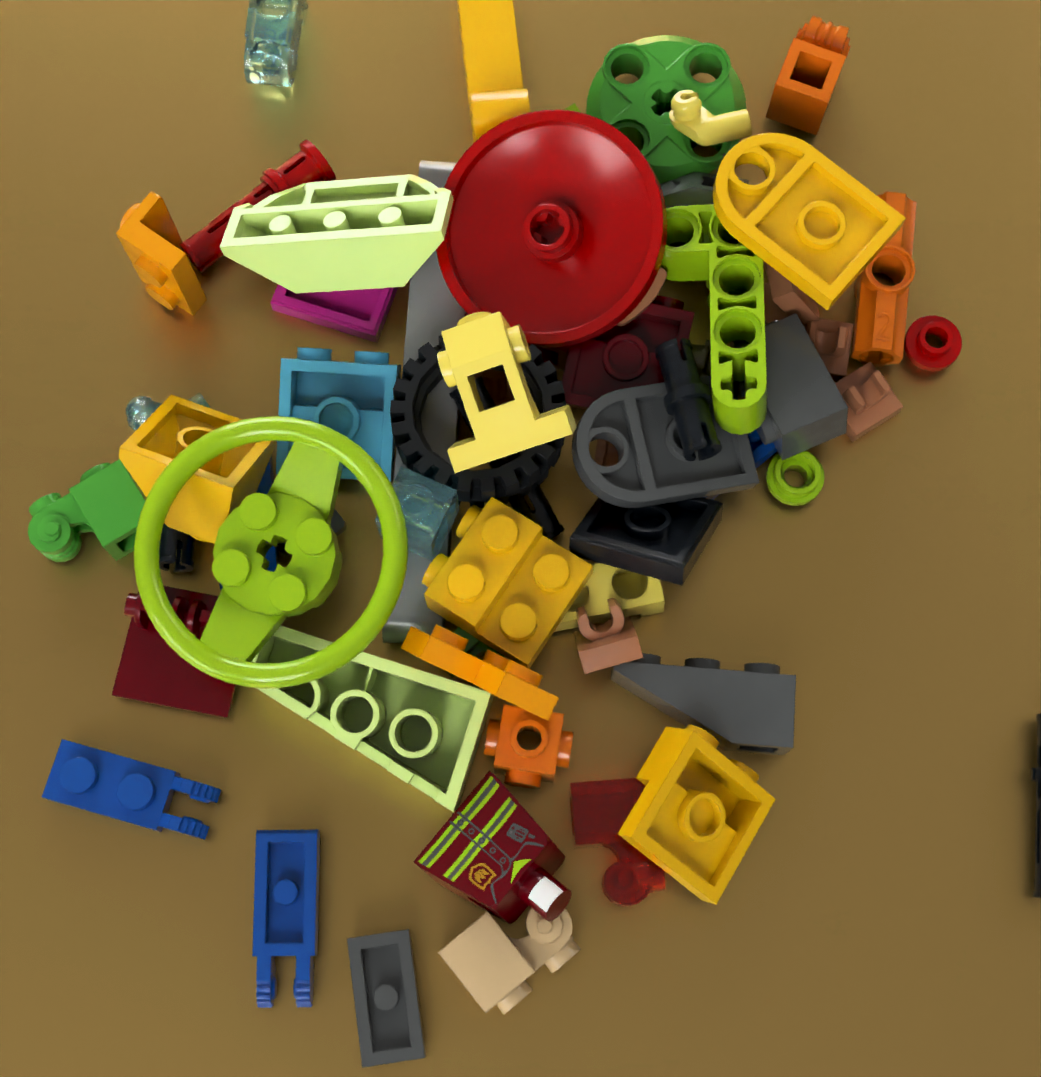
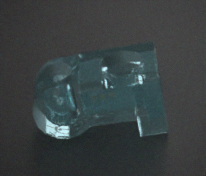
M249 0L244 54V71L248 83L287 87L293 85L297 68L302 25H305L308 10L306 0Z

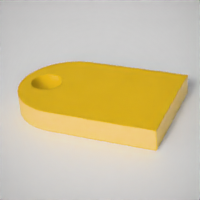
M762 133L737 143L721 161L713 186L714 209L719 221L728 233L827 311L895 236L906 219L901 213L813 146L797 137L782 133ZM743 164L756 165L764 172L766 180L760 184H746L736 176L735 169Z

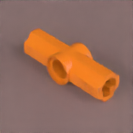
M889 191L877 196L901 213L906 219L901 229L856 278L853 287L856 309L851 358L860 361L862 365L871 361L876 367L899 364L903 358L909 286L916 272L912 251L917 202L909 199L905 193ZM882 273L888 275L895 285H883L875 279L873 274Z

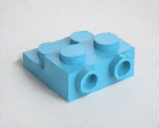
M297 347V358H281L278 416L313 421L345 435L376 461L391 482L394 473L395 442L391 427L390 405L394 399L393 388L397 378L401 379V365L389 364V353L355 351L354 362L332 360V349ZM277 440L276 474H278L294 442ZM343 465L340 479L358 480L356 476Z

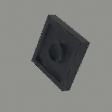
M700 497L647 507L624 508L612 505L598 498L570 536L569 551L580 558L683 585L722 520L723 503Z

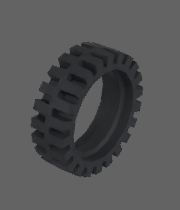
M442 335L439 336V345L435 347L427 342L418 349V359L415 361L410 358L404 365L402 379L397 378L393 388L394 399L390 405L391 427L395 446L409 474L417 483L421 482L428 493L436 498L441 494L445 496L447 503L460 506L461 501L469 502L470 506L476 505L484 508V502H488L491 497H494L503 504H508L509 497L517 495L518 499L529 494L531 486L535 483L540 485L548 477L550 467H555L560 457L565 437L523 450L516 459L498 468L474 471L466 469L455 473L452 465L432 451L422 433L421 414L427 396L444 379L439 367L437 353L446 350ZM531 344L529 346L531 360L521 363L531 396L541 414L565 406V392L562 382L557 379V371L550 360L544 362L542 351ZM503 365L491 368L505 372Z

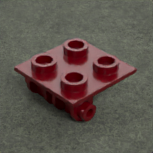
M164 586L166 595L175 613L183 624L200 640L219 596ZM139 591L138 594L129 593L125 602L124 613L125 616L132 618L112 696L228 718L236 685L211 677L182 659L168 646L155 629L142 603Z

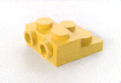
M491 497L483 509L473 505L467 510L456 530V536L462 540L450 557L439 553L432 560L422 579V584L428 587L424 597L427 608L508 659L530 669L592 576L593 565L543 536V530L540 525Z
M691 724L687 725L685 729L666 726L636 776V779L644 784L645 788L619 830L618 835L699 899L717 905L776 799L757 784L760 777L752 768L740 761L728 759L718 751L719 741L706 730Z

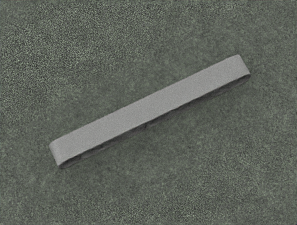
M421 160L418 177L433 183L438 188H444L457 162ZM436 250L410 279L403 367L410 358L415 361L418 359V349L427 342L433 347L439 345V336L442 335L441 331L456 327L457 322L466 313L456 301L444 280ZM443 379L427 396L421 414L422 433L432 451L452 465L447 449L455 442H458L460 410L454 399H451L449 393L458 389V387L449 388ZM396 448L393 488L405 517L408 535V560L402 591L392 614L382 628L383 643L403 644L411 626L431 635L435 624L445 628L446 619L427 608L424 593L428 587L422 584V579L428 566L439 553L450 557L454 505L447 503L445 496L441 494L436 498L425 490L421 482L417 483L409 474L406 465H403Z

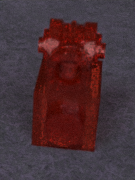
M636 778L570 783L569 801L573 850L604 847L609 849L617 859V862L612 864L602 877L601 887L606 898L617 906L628 907L638 904L649 893L665 891L664 870L618 835L619 830L643 792L645 785Z

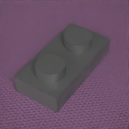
M410 929L347 938L362 1068L426 1058Z

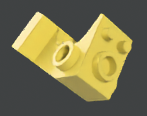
M500 311L493 314L490 312H476L461 318L457 322L456 327L441 331L446 350L437 353L439 367L449 388L458 387L474 433L473 437L455 442L447 449L455 473L574 433L577 426L569 404L541 414L537 409L521 363L531 360V353L520 325L511 327ZM503 365L515 400L484 409L473 374Z

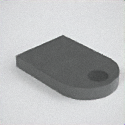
M711 375L700 377L701 382L708 385L712 395ZM733 381L734 399L739 400L735 382ZM664 382L614 390L601 396L585 411L574 431L572 457L580 479L598 498L615 506L640 508L752 489L759 483L748 434H731L723 430L715 421L713 402L708 406L718 440L722 445V450L717 455L699 461L698 452L695 451V461L685 460L675 418L667 413L663 399L667 394ZM603 439L612 443L618 452V463L609 467L597 464L589 453L590 442Z

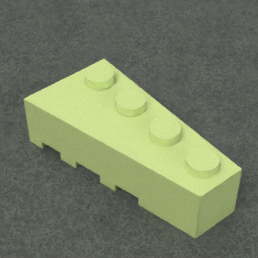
M280 626L251 662L281 663L293 661L314 654L334 642ZM361 652L349 663L317 680L284 688H257L304 719L311 721L333 735L334 738L353 750H357L381 765L404 782L427 794L452 812L459 808L494 695L487 691L365 652Z

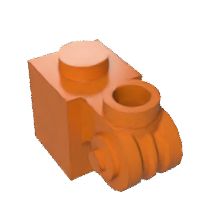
M812 16L809 24L805 23L802 29L799 28L776 81L766 118L817 136L851 47L849 45L850 38L847 37L848 27L842 25L834 26L833 22L825 23L822 18Z

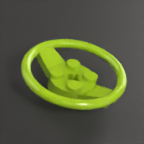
M283 416L255 417L226 424L208 432L182 450L167 465L150 490L139 517L134 543V568L140 597L148 617L168 646L190 665L211 677L230 684L262 689L284 688L317 680L336 671L359 655L376 638L392 614L402 591L408 560V535L402 507L391 482L376 461L354 441L330 427L309 420ZM276 440L294 442L268 493H253L245 497L241 504L232 510L218 530L213 549L212 572L215 579L223 587L199 640L175 613L166 595L161 578L159 547L162 529L170 506L178 492L193 474L218 455L254 442ZM344 465L366 489L375 506L381 525L383 559L374 594L357 622L344 635L324 649L293 661L281 663L251 662L282 625L284 620L288 619L287 617L302 615L313 607H319L326 601L338 583L343 560L339 550L338 537L330 524ZM278 543H286L284 550L292 556L290 563L287 567L277 564L275 572L268 571L269 561L265 558L268 550L272 546L276 548Z

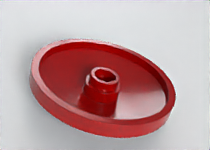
M541 110L522 114L504 121L487 131L465 151L454 166L444 188L451 190L454 201L444 241L436 249L442 275L450 292L468 315L476 312H490L493 314L500 311L511 327L521 326L528 346L531 344L536 347L570 346L588 341L612 329L638 306L652 286L660 269L665 252L668 222L666 204L658 178L649 162L627 136L612 125L591 115L570 110Z

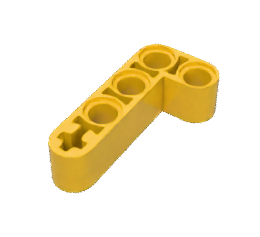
M457 0L473 143L500 123L531 112L528 90L523 86L513 0Z

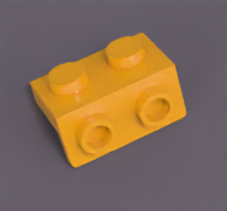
M151 191L141 203L132 205L126 211L116 235L141 281L147 284L146 291L164 307L173 310L178 305L194 316L207 298L186 253L180 250L179 244L183 241L163 198Z

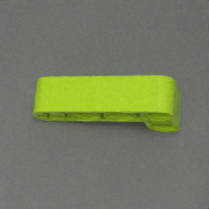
M714 204L666 208L668 222L667 240L660 268L665 269L667 272L666 279L677 282L709 280L711 389L715 421L723 430L731 434L742 435L751 433L761 426L767 413L763 260L742 243L732 244L727 242L735 238L728 233L719 221ZM675 242L686 243L685 245L679 247L669 246L670 244ZM733 289L748 291L742 295H730L727 293ZM734 340H745L751 343L743 348H731L726 345ZM745 380V399L735 400L733 381L740 382Z

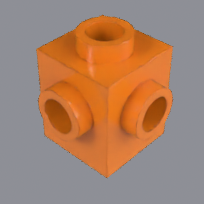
M504 704L501 720L489 719L484 755L495 757L494 774L505 775V784L521 788L540 789L541 781L553 783L556 767L568 768L574 732L562 730L564 714L552 712L547 721L518 706ZM521 731L538 732L541 737L540 745L533 750L521 748L517 742V737Z

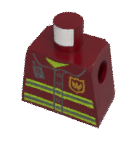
M491 771L484 776L413 861L440 886L508 924L515 922L528 906L546 921H552L564 911L572 895L571 890L553 877L554 873L563 864L565 855Z

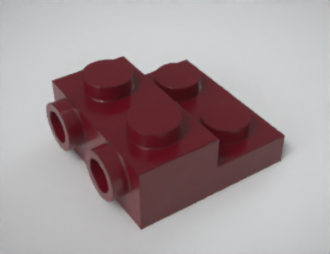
M657 296L644 312L625 326L616 325L595 338L570 345L562 378L566 405L569 404V406L588 409L595 400L614 390L663 383L660 365L654 353L655 349L666 341L677 339L678 348L681 350L679 342L682 338L689 340L695 312L683 310L684 302L680 300Z

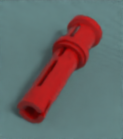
M307 139L299 144L300 151L275 170L269 167L263 171V176L260 177L261 183L249 194L235 202L196 234H193L179 244L182 251L186 253L188 259L201 274L223 256L220 244L234 207L246 203L254 206L272 194L304 183L334 181L337 179L325 157L312 142Z

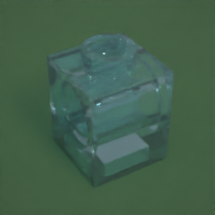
M401 466L392 486L400 501L405 517L408 551L432 561L439 554L459 512L457 490ZM377 514L375 518V523L380 534L381 539H383L381 525Z

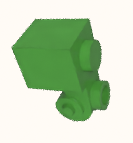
M119 459L112 464L102 463L87 470L81 476L80 483L68 489L70 491L69 494L62 497L60 493H51L39 498L29 507L32 519L28 526V536L32 545L46 558L54 562H66L73 559L81 549L82 539L80 534L93 532L102 547L118 561L134 551L136 528L146 496Z

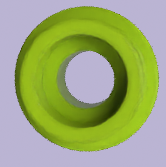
M803 451L785 460H782L778 453L771 460L766 471L767 487L771 494L784 504L791 506L804 505L814 500L821 491L824 484V470L820 461L808 451ZM788 471H796L802 475L804 484L799 487H793L786 482L784 474Z

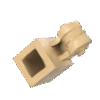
M531 908L526 919V930L529 935L521 939L507 936L490 914L486 912L438 953L485 1013L497 1005L501 1012L506 1014L533 991L526 982V979L542 965L545 964L551 973H554L581 950L571 935L573 930L572 919L566 909L554 920L546 921Z

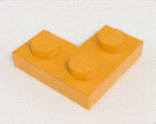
M435 624L431 635L415 627H410L401 649L547 721L549 720L559 697L539 688L543 675L488 649L482 660L464 652L469 642L468 639Z

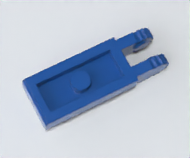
M62 739L42 798L162 832V829L165 828L205 840L210 826L204 825L201 820L191 817L170 815L168 811L175 792L189 795L191 799L203 803H217L221 789L180 777L181 774L176 771Z
M257 830L252 956L257 957L256 997L258 1008H272L274 1006V999L277 996L275 956H296V978L294 979L293 986L296 1006H312L314 996L313 956H318L319 830Z

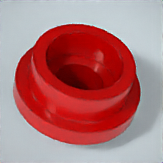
M928 315L921 317L911 324L905 334V352L909 360L916 367L923 370H943L952 365L961 352L962 338L959 330L951 321L941 316ZM931 334L938 337L943 342V347H931L926 342L925 336Z

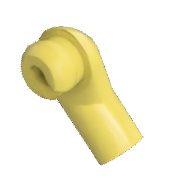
M692 90L680 91L671 99L669 119L673 127L700 146H711L751 137L752 135L751 120L747 109L713 115L702 107V101L699 99L698 93Z

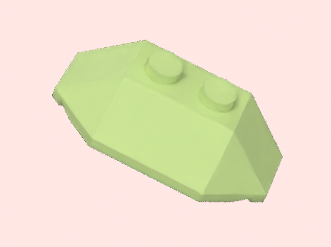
M413 174L304 183L272 194L254 206L246 203L234 207L220 244V249L225 257L296 294L404 287L444 241L454 199L451 190L443 187L438 188L433 183Z

